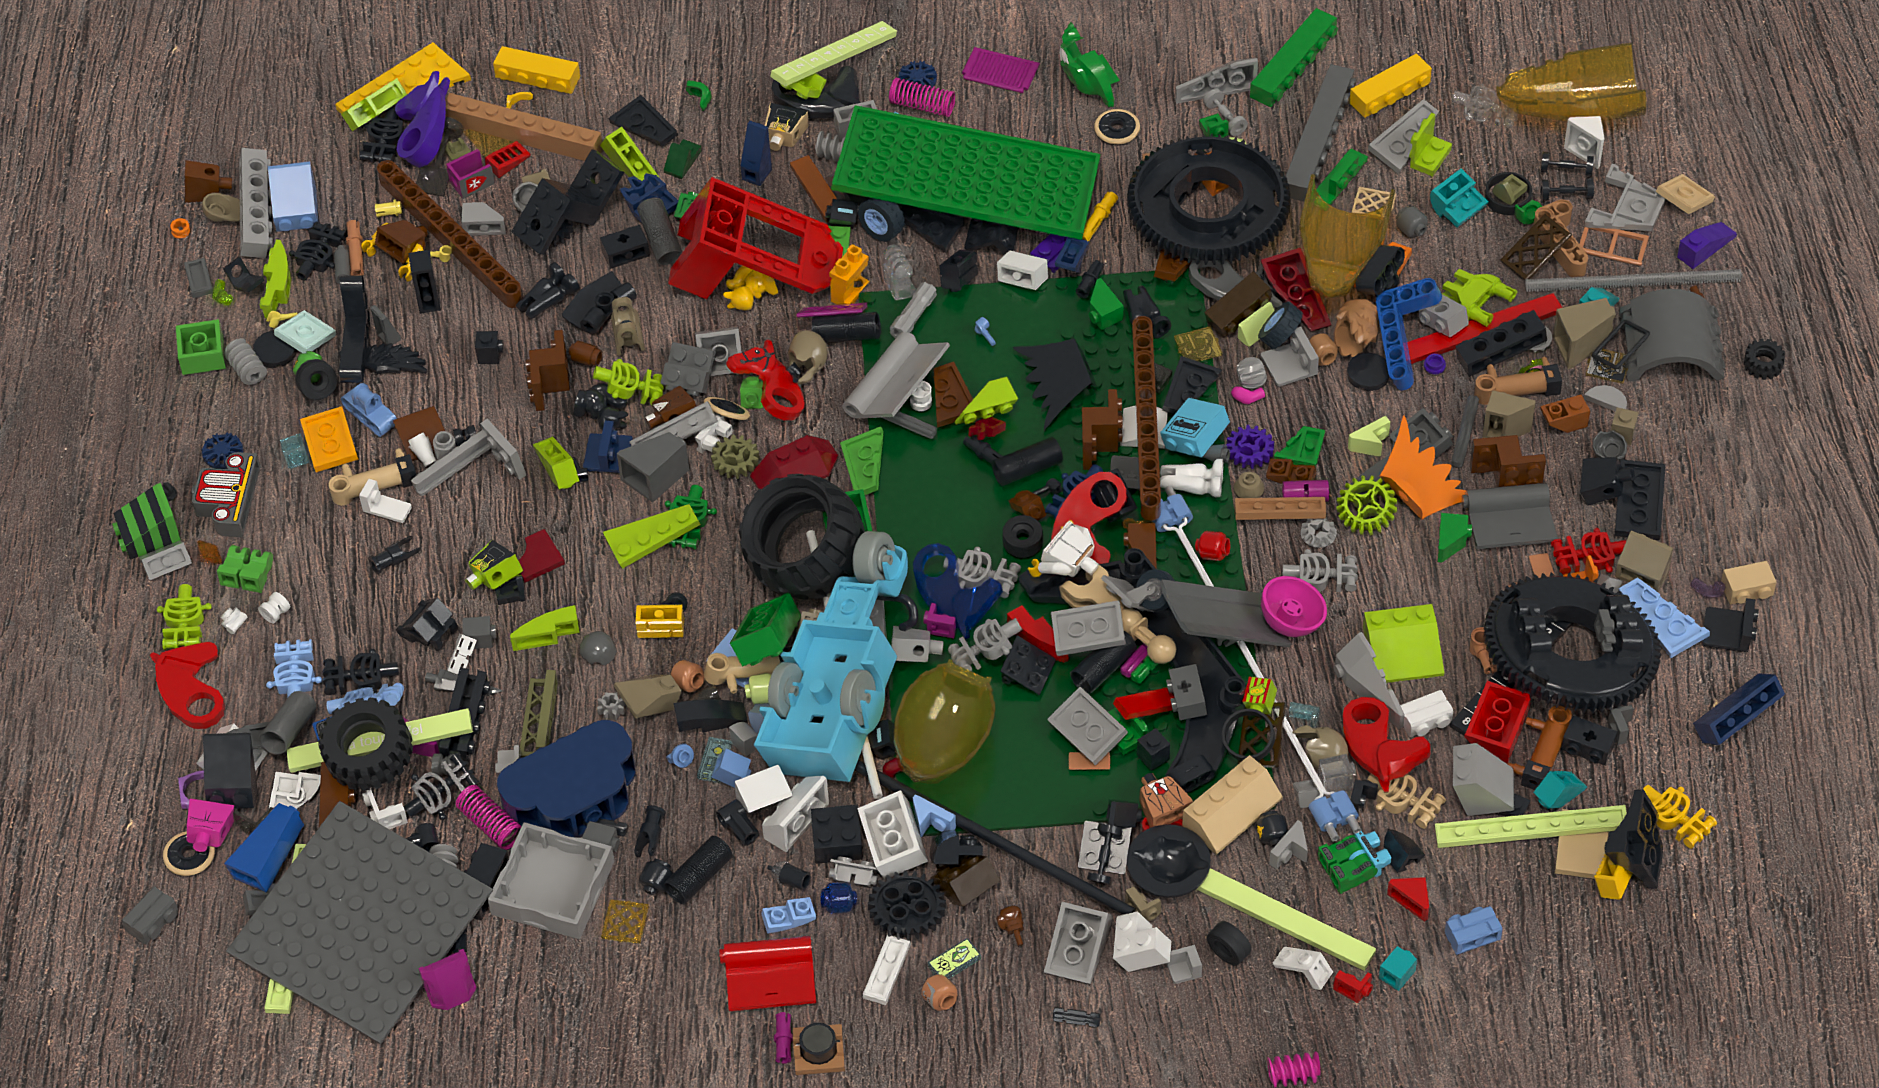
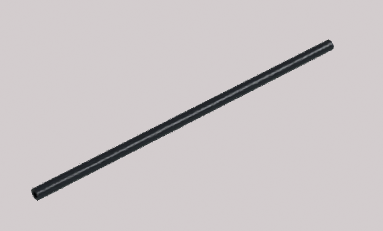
M858 760L854 771L869 778L865 763ZM876 769L880 785L893 792L901 790L905 797L912 802L916 794L955 815L956 826L1122 915L1135 912L1136 908Z

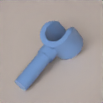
M981 317L975 323V332L985 336L991 346H993L996 342L986 330L990 326L989 322L984 317Z

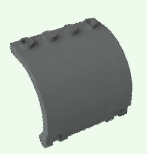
M1662 289L1638 296L1630 300V304L1620 308V317L1623 318L1621 321L1628 320L1650 332L1649 337L1625 361V366L1628 369L1626 372L1628 381H1637L1646 370L1672 362H1686L1704 368L1716 381L1725 378V362L1721 353L1723 346L1719 337L1721 329L1717 321L1719 313L1714 305L1712 306L1705 298L1687 290ZM1625 324L1622 329L1626 331L1627 350L1629 352L1644 336V333Z

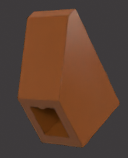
M1581 394L1540 406L1546 421L1554 428L1569 433L1588 427L1590 409Z

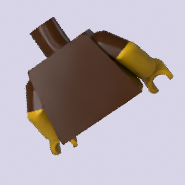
M407 220L384 223L377 227V231L371 236L373 239L371 241H363L361 247L368 257L375 255L376 249L374 246L376 245L402 264L407 263V265L401 266L398 272L400 278L407 273L405 279L409 282L412 280L408 253L425 250V237L428 235V232L423 225L416 227Z

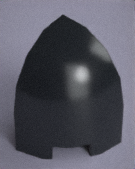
M1387 830L1384 837V849H1387L1391 855L1390 864L1397 873L1406 871L1407 868L1405 866L1414 860L1418 863L1425 856L1411 838L1399 831Z

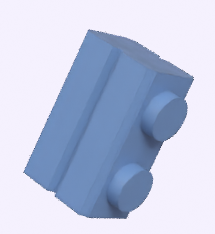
M1490 906L1486 908L1476 907L1469 914L1463 916L1459 914L1454 915L1445 924V935L1457 955L1501 940L1503 930Z

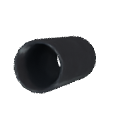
M877 312L814 316L812 319V331L819 334L825 343L876 340L880 338L881 323Z
M1049 437L993 460L992 469L998 483L1001 486H1006L1014 481L1021 480V478H1026V476H1031L1034 473L1036 474L1062 463L1063 454L1057 440L1054 437Z
M1124 630L1125 645L1096 649L1084 658L1070 672L1071 679L1077 688L1081 687L1086 693L1091 694L1105 681L1109 675L1136 651L1137 646L1132 636Z
M710 836L664 882V885L669 884L666 892L670 897L680 904H687L733 858L732 850L727 843L717 836Z

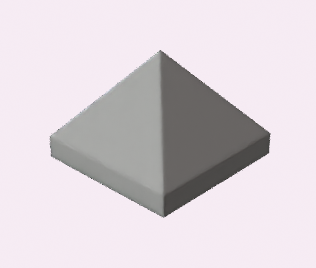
M1601 574L1597 584L1606 583L1605 588L1614 587L1613 592L1617 593L1623 581Z

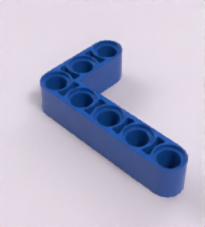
M1425 278L1383 291L1376 298L1388 374L1399 390H1407L1414 383L1402 315L1434 306L1441 301L1442 293L1436 282L1431 278Z

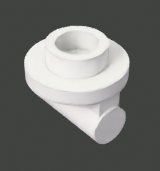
M237 607L233 610L228 608L221 616V619H223L221 625L230 634H234L247 619V615L239 611Z

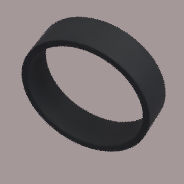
M1502 172L1492 176L1488 180L1485 189V199L1488 201V207L1502 215H1514L1515 205L1498 203L1488 192L1491 187L1503 181L1511 174L1528 185V198L1517 205L1522 208L1530 202L1532 198V185L1524 176L1514 172Z
M1255 709L1236 711L1228 717L1222 729V740L1228 753L1239 761H1243L1248 757L1233 752L1227 745L1226 735L1230 725L1236 719L1246 715H1254L1264 719L1271 729V736L1267 746L1261 752L1251 756L1256 761L1261 760L1271 751L1275 742V732L1271 721L1264 713Z

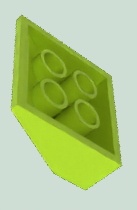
M1432 604L1364 612V636L1376 655L1373 660L1377 669H1383L1386 675V683L1444 676L1438 627Z

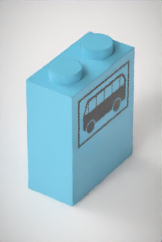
M1188 398L1160 434L1166 449L1202 457L1230 421L1224 406Z

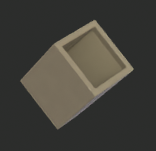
M1607 298L1557 309L1553 339L1567 369L1575 367L1589 357L1613 331V319L1616 317L1614 307L1610 306Z

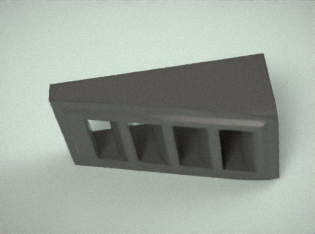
M373 305L371 312L377 336L385 345L390 343L394 345L401 340L400 334L382 311Z

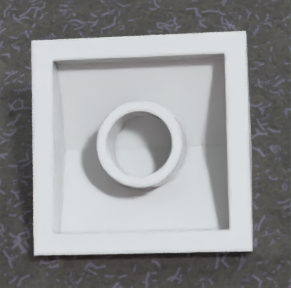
M1136 405L1123 409L1122 443H1120V446L1138 447ZM1156 407L1158 448H1165L1160 432L1167 425L1168 412Z

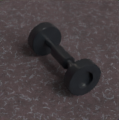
M1543 151L1541 173H1547L1548 165H1557L1559 168L1574 169V167L1586 168L1585 177H1592L1594 156H1587L1586 164L1561 159L1560 161H1549V152Z
M1586 178L1584 187L1559 185V188H1549L1548 179H1543L1540 182L1541 201L1549 200V192L1571 194L1575 193V191H1585L1586 199H1593L1594 197L1593 178Z
M1099 823L1097 831L1106 833L1104 845H1101L1098 858L1100 862L1098 874L1088 872L1087 880L1110 885L1112 877L1102 875L1105 863L1108 862L1110 853L1111 834L1120 836L1122 828Z

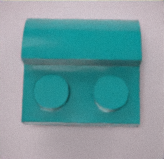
M1462 168L1435 187L1430 193V201L1437 215L1440 218L1444 215L1457 228L1488 204V201L1474 188L1476 182Z

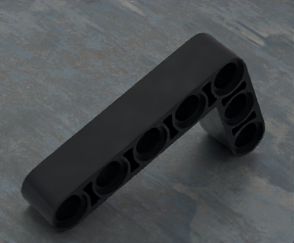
M363 275L341 276L340 290L345 313V325L339 377L341 383L364 382L370 331V312Z

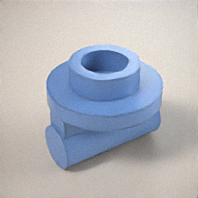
M679 744L666 758L670 764L674 763L678 767H687L693 761L694 752L687 744Z

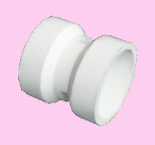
M921 381L920 385L910 395V405L917 411L928 410L932 405L931 386L929 383Z
M274 592L269 597V601L262 603L258 610L264 619L274 624L280 618L281 613H286L290 609V604L284 596Z

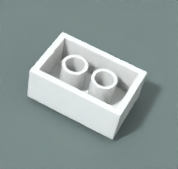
M901 790L857 808L875 866L884 879L886 875L892 877L895 872L899 874L904 872V870H909L928 862L910 803Z

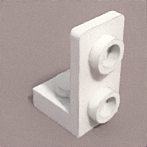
M368 479L359 495L363 512L400 523L405 521L412 509L410 503L381 495L377 481Z
M371 788L362 794L366 807L371 806L373 810L369 812L372 820L388 829L408 823L402 803L388 806L379 811Z
M1284 947L1273 962L1275 968L1303 972L1313 989L1318 990L1323 988L1333 973L1322 953Z

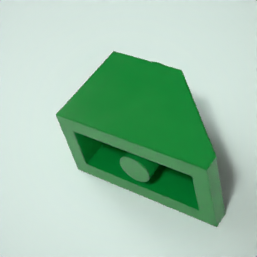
M1099 278L1096 281L1091 297L1089 318L1093 324H1097L1103 330L1123 320L1124 306L1105 282Z
M1441 513L1437 562H1444L1466 547V540L1471 538L1472 524H1468V515Z

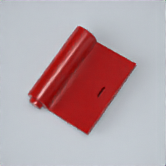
M811 936L724 944V949H719L720 963H725L729 1011L816 1003Z

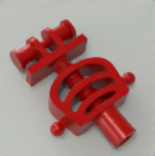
M1594 528L1593 532L1583 535L1581 546L1578 550H1575L1571 536H1566L1565 547L1562 546L1563 542L1561 539L1553 540L1551 546L1554 548L1553 556L1556 558V565L1560 567L1559 571L1563 575L1571 572L1569 565H1572L1574 573L1579 572L1580 563L1578 559H1582L1584 565H1586V559L1589 555H1591L1598 571L1606 569V572L1611 573L1613 571L1615 555L1622 554L1627 540L1610 542L1607 532H1600L1599 528ZM1591 543L1590 547L1585 548V545Z

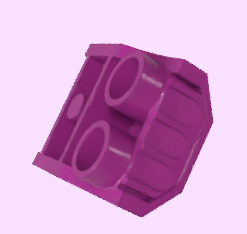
M464 949L428 966L418 968L432 1008L449 1010L469 1001L477 989Z

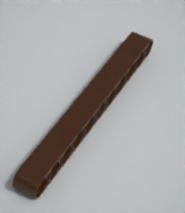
M389 160L380 162L377 166L381 186L397 201H401V205L426 227L443 246H450L452 248L451 253L505 306L516 308V304L522 298L520 283L394 162Z
M1139 316L1133 320L1132 331L1141 516L1144 519L1153 521L1161 515L1153 329L1150 318Z

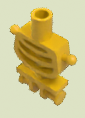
M1646 785L1643 788L1658 812L1659 820L1656 825L1663 830H1670L1680 824L1683 825L1677 831L1675 839L1678 842L1683 839L1684 844L1688 848L1692 849L1696 842H1701L1704 839L1703 835L1707 836L1710 833V829L1717 825V821L1712 816H1707L1704 822L1701 821L1705 815L1703 808L1691 818L1687 816L1690 799L1687 795L1683 794V787H1678L1677 790L1669 787L1663 794L1650 785ZM1680 805L1684 808L1682 812L1679 810Z

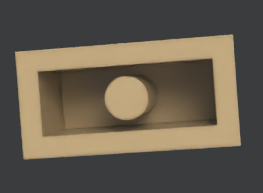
M1763 561L1723 570L1721 585L1731 605L1745 603L1746 598L1766 599L1773 596L1776 580L1768 562Z

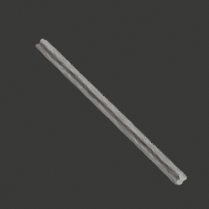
M1741 269L1701 272L1626 274L1623 276H1588V278L1583 276L1526 279L1525 288L1527 292L1528 289L1529 292H1531V289L1532 292L1533 289L1535 292L1536 289L1539 292V289L1544 291V288L1546 291L1547 288L1548 291L1550 288L1551 291L1552 288L1554 291L1555 288L1556 291L1559 288L1560 291V288L1565 290L1567 287L1568 290L1569 287L1571 290L1572 287V290H1574L1575 287L1576 290V287H1578L1579 290V287L1584 289L1585 286L1586 289L1587 286L1589 289L1590 286H1599V288L1605 286L1606 288V285L1607 288H1609V285L1610 288L1611 285L1613 288L1614 285L1616 288L1617 285L1618 288L1621 285L1622 288V285L1627 287L1628 284L1629 287L1630 284L1632 287L1633 284L1634 287L1636 284L1637 287L1638 284L1640 287L1641 284L1642 286L1644 284L1649 286V283L1650 286H1652V283L1653 286L1654 283H1656V286L1657 283L1659 286L1661 283L1662 286V283L1668 285V282L1669 285L1671 282L1672 285L1673 282L1675 285L1676 282L1677 285L1679 282L1680 285L1681 282L1684 285V282L1689 284V281L1691 284L1692 281L1694 284L1695 281L1696 284L1697 281H1699V284L1700 281L1702 284L1704 281L1705 284V281L1711 283L1712 280L1713 283L1715 280L1716 283L1717 280L1719 283L1720 280L1721 283L1723 280L1724 283V280L1730 282V279L1731 282L1732 279L1734 282L1735 279L1737 282L1739 279L1740 282L1742 273Z

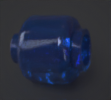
M828 883L825 889L821 890V906L828 913H849L852 906L857 903V893L852 890L849 883Z

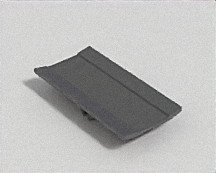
M1163 579L1160 582L1162 594L1184 633L1216 638L1218 646H1221L1223 642L1225 647L1237 641L1290 647L1292 645L1284 635L1273 630L1264 619L1261 610L1262 593Z

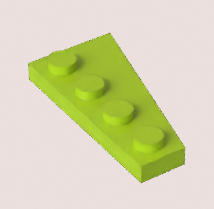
M690 504L604 531L603 534L623 569L701 524Z

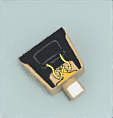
M770 103L765 126L768 127L770 149L778 151L782 145L793 147L809 126L808 111Z

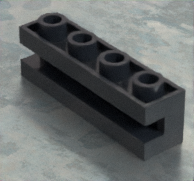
M460 667L448 713L469 709L473 732L441 739L439 754H442L444 758L450 754L460 752L463 761H468L469 754L473 755L474 734H479L481 721H478L479 715H483L485 712L486 701L483 700L485 695H489L491 681H488L487 672L478 670L477 676L469 674L468 668Z

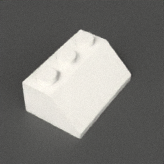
M805 777L800 784L797 783L791 791L793 796L786 798V800L783 799L778 804L777 810L764 820L762 828L765 840L785 852L791 848L812 824L811 809L825 808L829 804L826 777Z

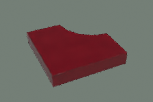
M545 529L525 537L526 551L518 560L523 569L519 575H522L524 583L565 565L562 555Z

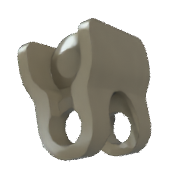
M628 297L614 299L612 301L613 313L611 315L617 356L621 355L622 346H633L636 343L639 344L641 351H645L639 313L633 308L631 299ZM627 306V309L619 311L618 307Z

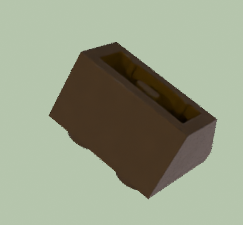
M959 855L958 864L941 866L936 870V874L930 877V879H934V885H940V891L944 892V895L952 904L962 907L1000 881L988 857L982 855Z

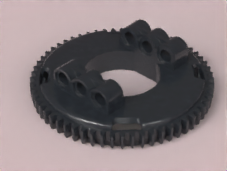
M1212 133L1210 137H1205L1204 134H1202V137H1197L1195 134L1193 138L1186 136L1185 140H1182L1180 137L1177 142L1171 140L1170 145L1164 143L1163 148L1157 147L1156 152L1151 151L1150 156L1146 155L1144 161H1140L1128 185L1127 207L1132 225L1136 226V232L1140 231V237H1145L1146 243L1151 241V247L1157 245L1158 252L1164 249V255L1172 253L1173 259L1178 255L1180 256V261L1188 258V263L1193 259L1196 260L1197 265L1200 261H1204L1205 265L1208 264V261H1212L1213 265H1216L1217 260H1220L1221 264H1224L1225 259H1228L1230 263L1235 259L1241 261V255L1245 258H1248L1249 252L1256 255V249L1262 251L1263 246H1269V241L1274 242V236H1279V231H1283V225H1286V219L1289 218L1291 193L1287 177H1285L1284 171H1281V166L1276 164V160L1271 159V155L1266 156L1265 150L1259 152V146L1252 148L1251 142L1246 145L1244 139L1238 142L1237 137L1232 140L1229 139V136L1221 138L1220 134L1218 137H1213ZM1209 148H1212L1210 154L1192 156L1188 153V150H1209ZM1207 180L1218 181L1232 187L1242 199L1227 215L1218 218L1197 217L1187 213L1180 207L1186 197L1195 192L1200 182ZM1273 192L1277 194V202H1280L1279 207L1275 205ZM1140 203L1143 204L1144 214H1143V212H1142V210H1141V205H1140Z
M1550 572L1549 577L1542 573L1540 578L1534 574L1532 580L1526 576L1524 581L1518 579L1517 584L1512 582L1510 587L1506 586L1504 591L1501 590L1499 596L1496 595L1494 601L1492 600L1491 606H1489L1483 635L1486 650L1489 652V658H1492V664L1497 665V671H1502V677L1508 676V683H1515V689L1518 687L1522 688V693H1530V698L1535 696L1538 698V702L1544 700L1547 702V705L1549 703L1555 704L1556 708L1563 706L1565 711L1568 708H1573L1574 712L1577 709H1581L1583 713L1586 709H1590L1592 713L1595 709L1602 712L1606 708L1610 711L1613 706L1618 709L1621 704L1626 706L1628 702H1633L1635 698H1639L1641 694H1644L1645 690L1653 682L1661 661L1660 640L1657 639L1658 633L1654 632L1655 626H1650L1652 621L1645 620L1647 614H1640L1642 608H1635L1636 602H1630L1628 595H1621V591L1614 593V587L1605 588L1606 583L1600 585L1597 584V580L1589 581L1588 577L1580 579L1578 574L1576 578L1572 577L1570 573L1565 577L1561 572H1559L1558 576ZM1599 609L1609 611L1610 618L1614 620V632L1612 634H1614L1616 639L1615 643H1611L1612 652H1605L1604 655L1593 660L1578 661L1562 657L1551 650V636L1548 630H1546V624L1557 621L1573 622L1589 628L1596 634L1594 622ZM1640 666H1645V671H1641L1634 679L1632 675ZM1524 671H1532L1547 681L1546 687L1530 676H1525Z

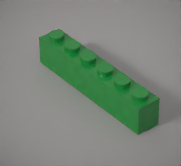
M1316 8L1250 83V98L1268 107H1272L1276 101H1280L1286 89L1292 87L1294 80L1303 74L1305 67L1315 60L1317 53L1320 50H1324L1330 38L1335 37L1338 31V27H1336L1337 17Z

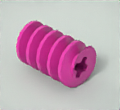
M1317 1051L1313 1053L1312 1059L1308 1052L1304 1053L1302 1060L1299 1054H1294L1293 1061L1289 1055H1285L1283 1062L1279 1056H1275L1273 1064L1270 1058L1267 1057L1269 1078L1274 1088H1277L1279 1080H1281L1284 1087H1287L1288 1079H1291L1294 1086L1297 1085L1298 1078H1301L1304 1085L1307 1083L1308 1077H1311L1313 1083H1316L1317 1077L1321 1074Z

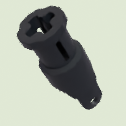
M408 536L386 547L385 551L376 556H369L368 561L373 571L380 574L381 570L390 565L395 566L417 554L421 548L418 547L410 552L402 551L400 547L413 539V536Z
M649 805L645 809V821L640 826L634 849L637 858L641 857L643 848L648 843L649 855H655L661 833L660 824L666 814V811L661 807Z

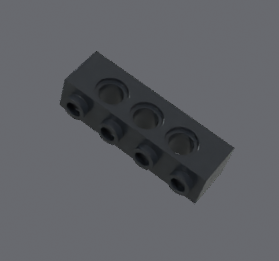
M1534 310L1522 313L1513 320L1503 322L1498 327L1484 331L1470 340L1462 341L1459 345L1455 346L1457 359L1469 377L1486 370L1489 364L1494 366L1546 342V327Z

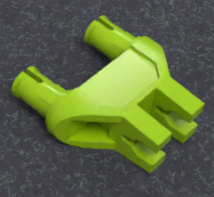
M1461 269L1454 273V277L1457 278L1454 283L1447 280L1442 286V289L1446 290L1442 295L1466 307L1468 320L1472 319L1486 327L1492 322L1493 314L1482 310L1481 306L1492 296L1497 295L1512 302V299L1514 300L1517 294L1516 289L1503 284L1500 278L1494 275H1473Z

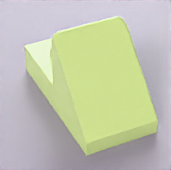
M1384 416L1349 434L1348 449L1352 452L1381 456V441L1389 436V419Z

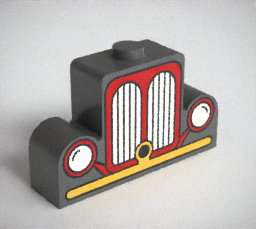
M237 452L230 454L226 458L225 464L227 469L201 468L197 483L192 487V504L196 516L212 517L215 530L221 536L243 537L261 468L257 453Z

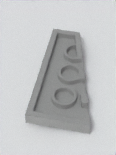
M1423 99L1372 141L1368 146V150L1396 173L1400 174L1410 159L1412 135L1420 130V125L1424 118L1427 119L1431 113L1436 114V120L1439 111Z

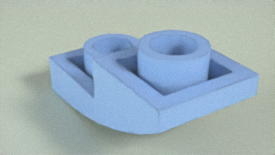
M810 897L787 900L786 906L763 908L761 913L767 933L792 929L816 919Z

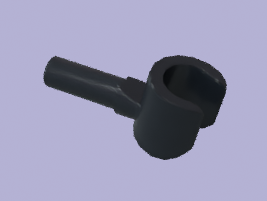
M793 362L786 370L791 374L793 382L797 383L798 375L802 370Z
M573 457L579 482L588 481L587 468H580L576 457Z
M1051 478L1047 481L1046 486L1032 493L1041 495L1051 491L1053 495H1058L1062 491L1061 483L1057 479Z

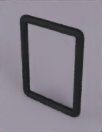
M1623 320L1594 350L1592 357L1613 369H1619L1649 337L1650 332L1628 320ZM1625 324L1644 333V336L1617 365L1597 355Z

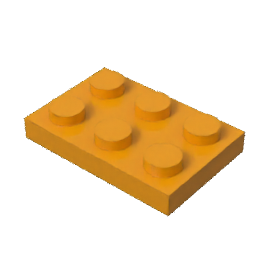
M342 406L300 419L315 472L358 460Z

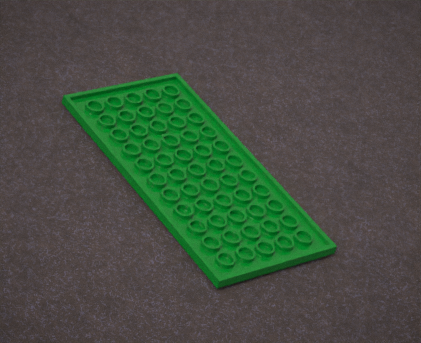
M855 105L831 190L1082 240L1101 154Z

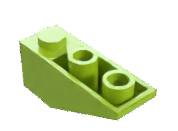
M1004 377L989 381L956 419L955 424L964 422L969 424L981 417L987 419L996 413L1001 412V414H1005L1011 411L1018 397L1008 378Z

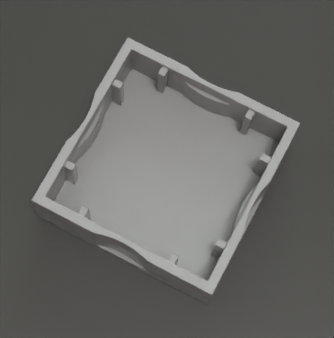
M524 822L511 849L510 858L504 869L500 872L493 891L488 898L491 915L580 939L615 862L612 846L583 838L568 837L554 830Z

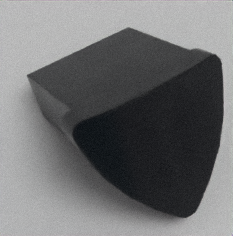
M517 575L516 578H512L495 588L498 605L526 601L522 575Z

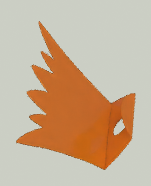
M1403 415L1396 442L1380 474V478L1385 483H1388L1390 488L1422 520L1437 511L1461 503L1462 495H1465L1466 490L1455 489L1461 483L1459 480L1445 481L1452 467L1450 464L1433 466L1435 458L1434 447H1429L1418 453L1419 438L1416 437L1410 442L1405 415Z

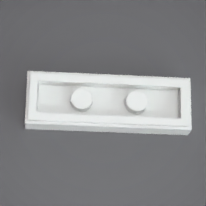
M887 935L863 992V999L883 1005L887 1004L910 948V941L901 938L897 940V937H888Z

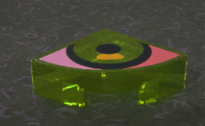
M1542 359L1532 360L1531 364L1525 368L1523 366L1518 374L1541 371L1543 366Z

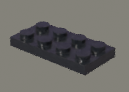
M1621 459L1620 464L1623 468H1633L1635 479L1623 482V493L1617 497L1614 536L1628 537L1630 532L1634 531L1650 539L1660 541L1666 464Z

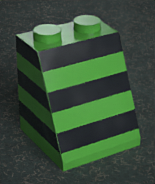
M161 483L154 485L113 513L116 520L115 523H112L116 536L121 535L122 539L118 540L122 552L127 551L130 560L181 540Z

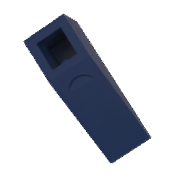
M749 120L740 165L742 180L758 186L762 185L772 170L768 127L763 124Z

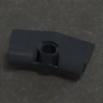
M610 271L583 287L562 312V317L582 331L596 334L604 322L611 319L613 313L612 301L614 299L628 297L633 301L637 298V294L629 282L621 284L613 271Z

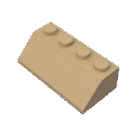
M1249 755L1183 810L1182 826L1200 836L1207 847L1217 855L1254 824L1262 813L1268 812L1279 803L1283 796L1267 769Z

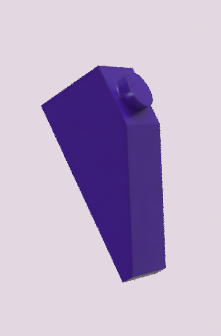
M1722 222L1695 229L1680 240L1677 258L1694 269L1737 237V233Z

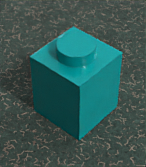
M1397 946L1381 964L1379 979L1399 991L1415 973L1417 958L1410 951L1403 950Z

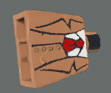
M1148 773L1141 779L1144 786L1140 789L1139 801L1150 828L1158 825H1168L1183 818V810L1193 803V800L1171 777L1167 776L1157 780L1153 773Z

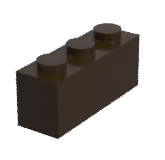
M1252 271L1204 312L1207 322L1223 338L1228 334H1233L1238 329L1239 323L1270 302L1272 298L1271 288Z

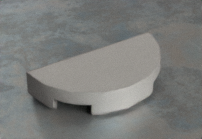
M1595 386L1584 395V400L1615 412L1617 407L1627 408L1626 397L1620 390L1611 386Z

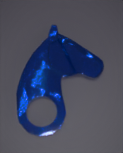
M940 543L925 546L917 553L913 561V572L917 588L927 605L930 607L931 603H935L937 614L955 617L956 628L959 629L965 639L970 638L969 630L984 617L1003 592L1001 583L994 578H989L979 586L961 588L958 559L948 546ZM941 555L948 559V567L942 575L929 577L924 574V565L929 558Z

